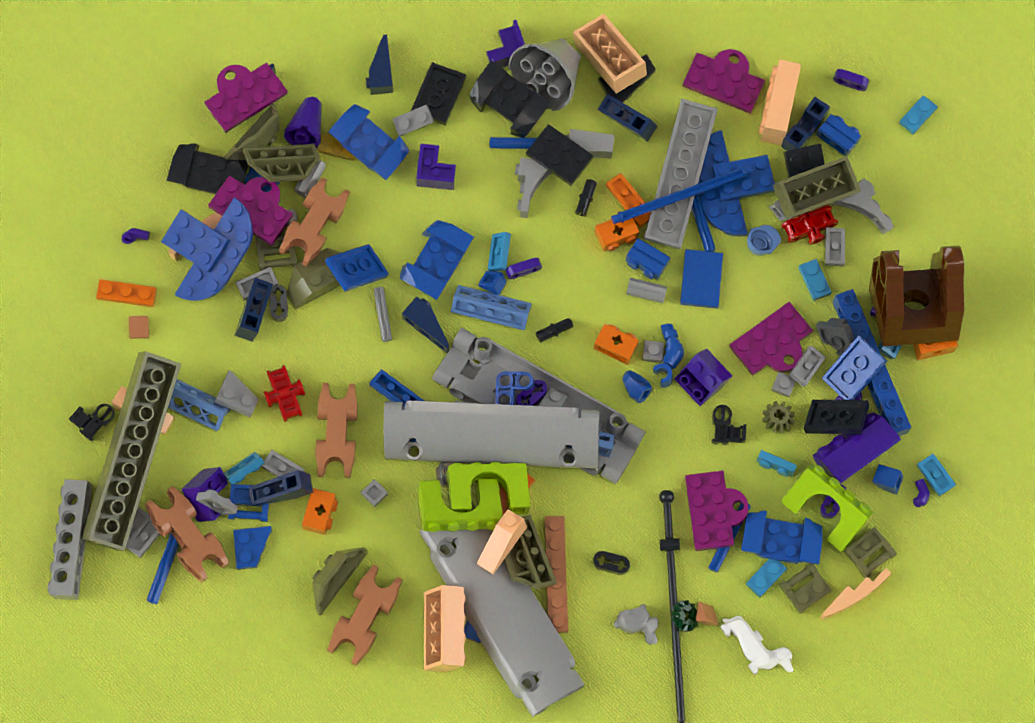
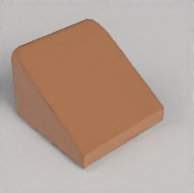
M129 316L130 339L149 338L148 316Z
M698 602L696 621L707 626H718V620L713 607L703 602Z

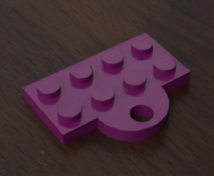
M726 49L719 52L714 59L696 53L682 86L751 114L765 80L748 73L749 62L743 53L734 49ZM735 56L739 59V62L731 63L729 58Z
M267 62L252 72L242 65H230L221 70L217 77L219 93L206 100L204 104L223 131L227 133L287 95L288 91ZM232 72L236 76L233 80H228L225 78L226 74Z
M229 176L208 204L211 210L223 216L233 198H237L244 204L250 214L253 235L271 246L293 217V213L279 206L280 190L277 184L269 182L263 177L254 178L244 185ZM264 185L272 187L269 192H263L261 188Z
M789 301L732 342L729 347L752 376L767 365L777 372H789L793 370L802 356V347L799 342L810 335L813 330ZM784 357H792L794 363L787 365L784 362Z
M724 470L685 475L695 551L734 546L732 528L742 524L747 518L749 511L746 497L736 489L726 488ZM737 502L744 505L743 510H734V504Z

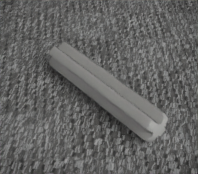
M376 287L374 288V296L381 338L383 342H389L392 340L384 288Z

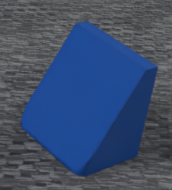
M486 271L478 286L499 295L506 284V279L501 272Z

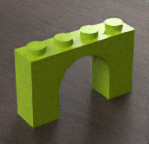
M474 462L470 465H463L462 463L448 465L446 476L449 509L460 513L470 512L472 509L471 485L478 481V479L497 478L498 483L506 492L507 508L515 514H528L530 498L526 463L501 464V462H492L490 464Z
M812 463L785 495L781 503L797 514L813 495L825 494L832 497L840 507L841 519L826 540L842 552L874 512L871 511V508L866 503L860 502L855 498L853 492L844 489L837 479L828 476L821 466Z
M497 478L478 479L475 489L478 506L474 510L465 513L455 512L444 504L439 480L420 481L418 499L423 531L494 530L503 516Z

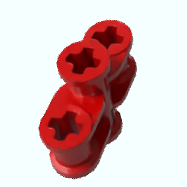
M825 206L784 222L781 227L785 229L788 235V242L793 243L809 237L810 240L808 242L810 245L824 240L825 236L821 234V231H824L826 228H833L838 224V220H835L831 212L832 207Z
M285 365L271 372L269 370L266 371L273 391H264L268 407L270 408L273 404L278 403L284 422L298 415L300 417L303 416L296 396L306 395L301 380L298 379L296 383L291 384Z

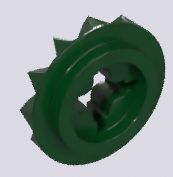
M689 600L677 602L672 609V620L675 626L684 632L692 631L698 626L695 604L690 603ZM685 612H688V613H689V614H688L689 619H686V620H685V616H686V615H685Z

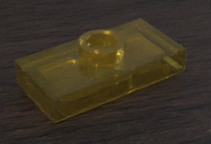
M321 134L318 148L319 153L351 161L355 160V157L343 148L336 138L329 134Z

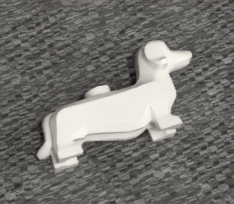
M735 616L731 619L724 618L722 620L725 623L721 626L722 631L727 637L730 636L731 631L738 637L744 655L748 660L752 661L748 667L754 675L758 673V669L770 670L778 664L782 665L787 672H794L791 664L792 653L788 648L781 647L773 651L767 650L761 643L763 638L757 630L753 632L741 616Z

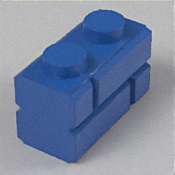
M833 114L821 125L816 135L844 156L849 155L861 138L858 129L853 126L849 127L845 124L843 118Z
M638 238L628 252L625 261L628 262L627 265L634 270L638 268L643 271L647 278L658 280L668 266L671 257Z

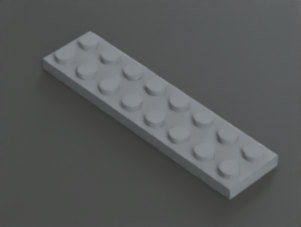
M681 99L655 199L698 184L717 108ZM695 195L651 211L644 239L680 250Z

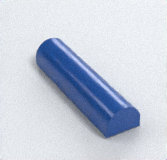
M382 369L369 383V386L391 402H403L404 409L406 401H424Z

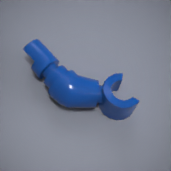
M668 323L661 325L664 339L667 341L666 354L662 364H658L653 368V373L655 374L660 372L667 374L666 378L661 379L660 385L662 388H666L672 383L673 374L671 369H675L684 356L683 344L680 343L679 339H676L678 338L677 330L673 328V324Z

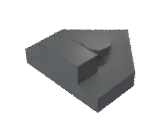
M830 318L827 322L819 321L816 324L821 341L826 345H831L837 350L836 354L839 356L855 340L846 319Z

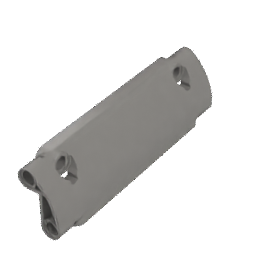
M464 328L458 331L452 348L435 371L432 378L433 381L446 388L450 386L449 392L462 402L495 404L496 377L499 373L504 371L528 372L533 376L534 380H542L546 383L547 392L551 387L567 395V400L562 407L579 408L580 418L582 410H600V431L615 435L610 457L600 455L599 469H580L591 475H597L602 471V477L617 484L646 431L632 423H628L625 416L489 338H477L476 335ZM476 359L480 361V363L476 364L473 362V360ZM523 376L520 379L521 386H527L530 383L528 376ZM502 377V386L510 384V377ZM535 387L533 394H535L537 391L541 392L542 388ZM515 391V405L517 396L522 391ZM504 395L500 399L502 405H508L510 402L508 395ZM528 397L526 400L522 399L521 404H528V400L530 397ZM543 398L535 406H539ZM567 454L565 460L573 463L575 460L574 454Z
M386 401L384 405L385 459L426 462H480L482 464H490L492 462H501V464L526 463V466L599 469L600 410H582L580 418L579 408L431 401H406L405 409L403 402ZM410 439H416V442H410ZM568 445L572 446V449H565V448H566V446H568ZM417 446L420 452L418 456L412 457L410 451L413 447ZM569 453L575 456V460L571 464L565 462V456Z
M471 502V505H472L471 511H472V510L475 509V506H474L473 503ZM422 529L419 533L428 548H431V561L446 585L464 587V613L466 618L472 624L477 636L515 697L523 699V703L532 717L546 710L551 704L585 686L576 669L572 671L575 667V660L531 588L511 580L504 560L494 574L477 565L494 530L477 529L475 531L457 530L451 532L448 530L430 532L423 531ZM453 541L455 542V544H456V546H457L455 549H454V547H453L452 544H451V542H453ZM534 675L538 677V682L535 681L533 677Z

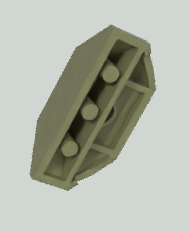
M274 103L230 149L224 158L228 160H246L243 148L264 147L266 144L270 146L277 139L275 134L279 131V116Z
M314 144L243 148L248 165L269 182L306 180L320 159Z
M326 248L320 251L318 256L307 267L302 265L303 261L294 265L287 294L296 309L341 286L325 263L327 257L340 254L341 252Z
M531 515L523 516L522 518L525 520L527 529L504 559L511 580L536 589L556 585L557 581Z
M360 547L336 551L334 555L330 554L327 557L322 571L318 570L314 574L312 584L318 615H322L368 554L366 548Z

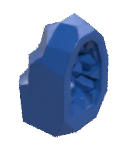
M630 370L624 373L622 380L629 396L637 403L643 402L652 391V386L645 378Z

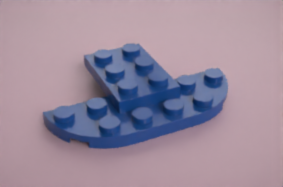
M721 130L712 133L710 136L698 184L740 169V167L751 166L753 174L698 195L705 217L713 227L730 236H747L748 233L739 199L775 192L773 188L775 182L768 155L730 162Z
M233 198L214 230L184 210H180L161 241L163 244L194 263L176 291L175 295L177 297L199 301L215 296L226 286L246 254L252 241L253 227L247 208L237 198Z

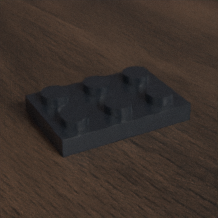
M432 62L411 111L428 105L433 120L446 125L465 82L466 74Z
M549 124L526 151L527 156L570 186L574 184L594 158V155Z
M821 144L783 152L788 178L825 164Z
M812 400L804 425L805 433L861 435L869 409L868 400Z

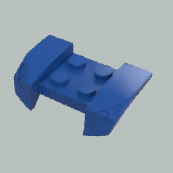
M353 104L328 132L368 169L373 172L375 171L386 181L406 157L409 148L400 136L394 141L368 119L367 116L371 111Z
M440 220L433 222L422 233V235L430 237L414 265L406 263L402 266L400 273L401 280L436 300L439 298L474 236L455 225Z
M767 511L749 512L747 514L741 551L755 553L760 558L794 564L803 562L819 564L822 547L821 525L812 522L808 518L803 519V524L766 518Z

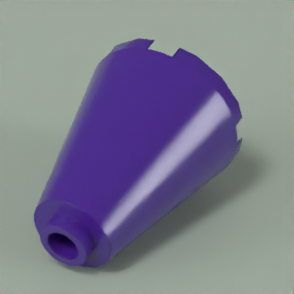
M313 96L305 98L284 130V138L289 144H314L316 148L319 146L321 141L322 103L318 98Z

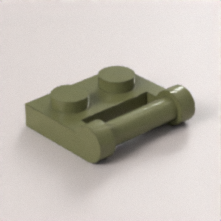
M285 233L280 234L272 246L255 237L260 271L269 267L288 265L294 267L297 264L295 246L289 248L284 253H290L291 258L264 261V256L281 254L279 249L284 240Z
M873 527L844 551L865 578L869 577L871 572L886 560L892 559L897 555L876 527ZM881 547L885 550L884 553L865 566L864 560Z
M812 563L807 564L805 569L788 581H783L779 584L799 614L832 591ZM811 574L814 579L793 593L791 587Z

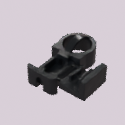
M108 404L99 405L92 414L93 418L91 414H85L83 412L84 409L79 406L69 420L77 427H82L83 430L79 429L80 433L93 442L92 438L103 425L106 427L115 417L114 409ZM102 407H109L106 410V412L100 418H98L99 409H101ZM112 410L111 417L108 420L103 421Z
M727 405L716 406L712 413V425H715V438L712 439L711 443L716 445L718 443L728 445L729 441L745 443L747 424H743L739 428L734 427V425L730 426L732 411ZM718 409H721L720 420H718L715 416V413ZM725 410L728 412L729 415L726 421H724Z

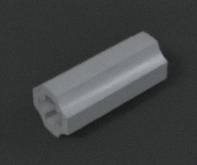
M319 160L307 179L298 181L294 189L298 195L304 198L307 197L326 168L325 163Z
M630 278L626 295L663 303L667 286Z

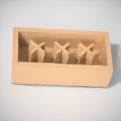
M605 14L600 15L573 32L576 47L615 93L620 92L647 75L646 62Z
M779 59L778 65L773 66L762 114L763 118L758 133L762 134L761 141L782 145L788 129L801 64Z
M441 585L424 592V670L447 672L464 666L466 659L464 653L466 638L464 633V587Z

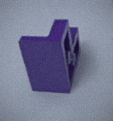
M513 20V26L498 30L503 47L487 51L486 55L489 63L492 60L501 68L507 67L512 53L520 46L525 45L517 20Z
M420 143L416 176L417 187L454 190L456 165L438 163L439 145Z
M221 467L203 469L182 488L185 497L195 508L197 522L214 521L221 515L196 500L198 493L206 492L207 490H214L219 493L228 484Z

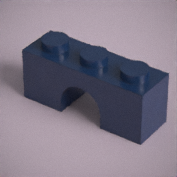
M814 97L804 110L799 122L793 125L784 137L781 147L787 151L804 147L828 115L830 106Z

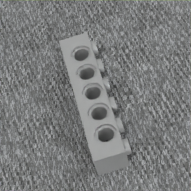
M65 479L64 485L61 487L62 503L58 508L60 518L59 523L56 525L57 540L53 545V553L55 555L54 562L50 566L52 577L48 583L49 595L55 599L78 600L86 543L81 538L90 512L93 485L87 480ZM78 498L77 503L71 505L72 500ZM75 516V521L69 524L70 518ZM73 536L72 541L66 543L67 538ZM70 555L69 561L64 563L65 556ZM67 574V579L61 582L62 576Z

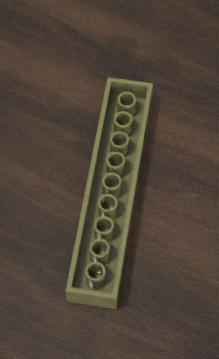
M146 351L138 352L82 534V540L117 551H125L181 363Z

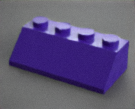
M872 412L866 416L861 435H838L832 442L819 448L812 456L816 464L821 466L828 476L837 479L841 484L898 443L901 438L882 416Z

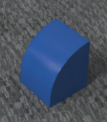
M879 464L872 482L879 488L897 495L904 477L901 470Z

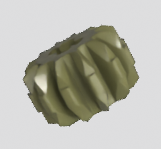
M774 401L773 406L768 404L767 410H764L762 413L766 416L762 419V422L767 423L766 429L773 428L772 433H775L777 429L780 434L784 432V429L789 431L790 425H793L795 422L792 419L795 413L789 412L792 407L790 405L784 407V401H782L781 405L777 401ZM776 414H778L779 417H782V419L779 420L778 417H775Z

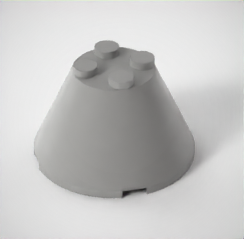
M562 38L554 41L526 44L520 46L512 53L508 69L511 70L512 77L551 102L547 109L557 111L564 108L573 97L581 56Z

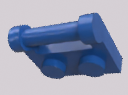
M231 484V502L235 505L251 506L248 487L254 485ZM269 504L258 506L262 507V512L237 510L236 514H228V519H258L261 522H268Z

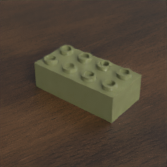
M847 156L781 180L773 185L786 221L861 192Z

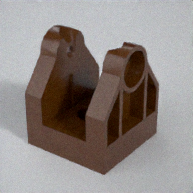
M959 245L942 246L939 252L932 254L930 269L904 271L903 266L899 265V250L881 251L880 256L873 259L869 291L882 346L959 341L964 315V259L961 247ZM908 302H918L925 308L915 310L908 308L905 304Z

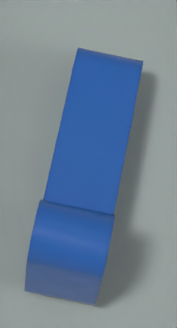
M504 371L499 373L496 377L495 404H501V397L508 395L510 397L508 405H515V391L530 390L534 386L533 376L528 372ZM504 376H509L511 379L510 384L507 386H502L501 379ZM523 376L530 378V383L527 386H521L520 379Z

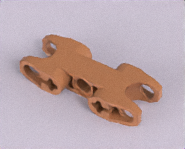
M323 177L312 187L303 203V206L309 209L303 222L300 224L292 220L279 249V253L284 255L291 247H301L305 252L302 265L306 267L318 256L326 242L327 237L320 234L328 220L334 223L339 221L350 191L345 189L338 197L328 196L324 191L327 179Z
M323 383L318 400V420H327L326 440H316L315 456L318 477H324L326 466L330 462L338 461L344 466L345 478H351L355 462L356 442L346 441L347 421H357L358 405L355 384H349L347 395L343 399L337 400L330 396L328 383Z
M172 486L167 491L172 503L171 508L161 509L151 500L146 503L145 507L154 527L160 535L164 537L171 533L183 549L177 553V556L184 568L199 582L203 583L208 577L203 569L202 561L207 559L213 560L223 569L228 566L229 561L221 543L211 532L205 536L201 534L191 520L197 515L195 508L185 496Z
M374 564L355 589L353 597L360 600L354 614L351 619L344 616L340 617L333 630L327 649L328 652L333 654L341 643H352L356 649L351 662L355 666L369 652L377 637V633L371 631L370 628L379 611L387 615L390 613L402 584V579L397 577L389 587H378L375 584V577L379 569Z

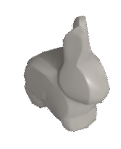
M645 604L640 605L638 608L624 610L617 615L614 628H620L630 634L643 631L647 644L657 643L655 631L658 627L657 617H650Z

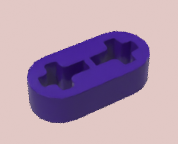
M837 69L833 77L834 82L858 91H866L869 84L868 78L844 69Z
M532 258L510 265L505 271L508 279H516L542 269L539 258Z
M534 380V386L530 390L519 393L516 405L535 406L546 395V383L542 380ZM535 387L542 388L541 392L537 391L535 394H533ZM528 397H530L528 400V404H521L522 399L526 400Z
M827 495L820 507V514L825 519H832L836 516L840 507L832 497ZM830 503H833V512L827 514L824 506L828 507Z

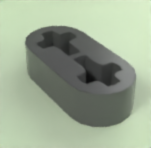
M275 285L272 287L269 295L270 312L273 320L282 322L288 317L287 292L283 286ZM278 290L282 294L280 295V301H277L276 295H273ZM277 306H281V311L284 312L281 313V316H277V313H274L277 312Z

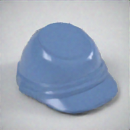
M770 225L752 228L747 238L749 250L758 256L771 254L781 242L780 234Z

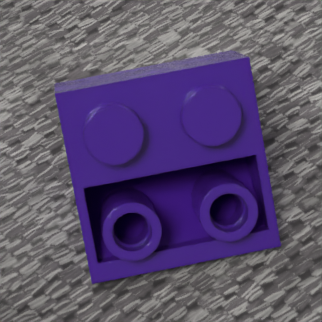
M708 349L697 353L674 379L699 406H702L732 378V375Z

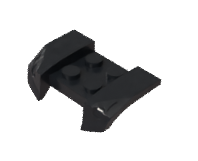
M492 60L481 73L470 93L471 102L480 113L485 105L489 106L513 123L510 128V134L521 138L527 136L551 104L543 96L533 92L509 75L506 70Z
M195 143L180 144L173 156L167 177L169 182L216 195L229 176L244 183L248 163L247 160H228L221 156L198 151L200 145Z

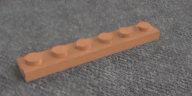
M545 516L546 556L557 581L556 585L547 587L548 617L558 633H568L564 516Z

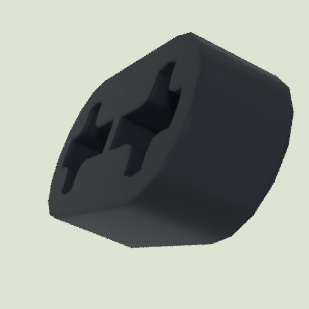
M600 551L593 558L594 566L601 571L624 575L630 568L629 560L621 555ZM601 556H604L605 560L611 563L605 562L603 563V565H599V561L597 559H600ZM620 561H623L626 568L623 567L622 570H619L618 566L612 563L619 564Z

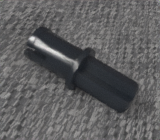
M592 179L586 180L582 194H579L580 200L575 214L579 215L581 213L580 216L586 217L590 202H593L592 196L597 185L596 181Z
M566 318L555 324L550 323V326L535 333L539 342L542 343L554 336L558 337V334L573 328V322L570 318Z

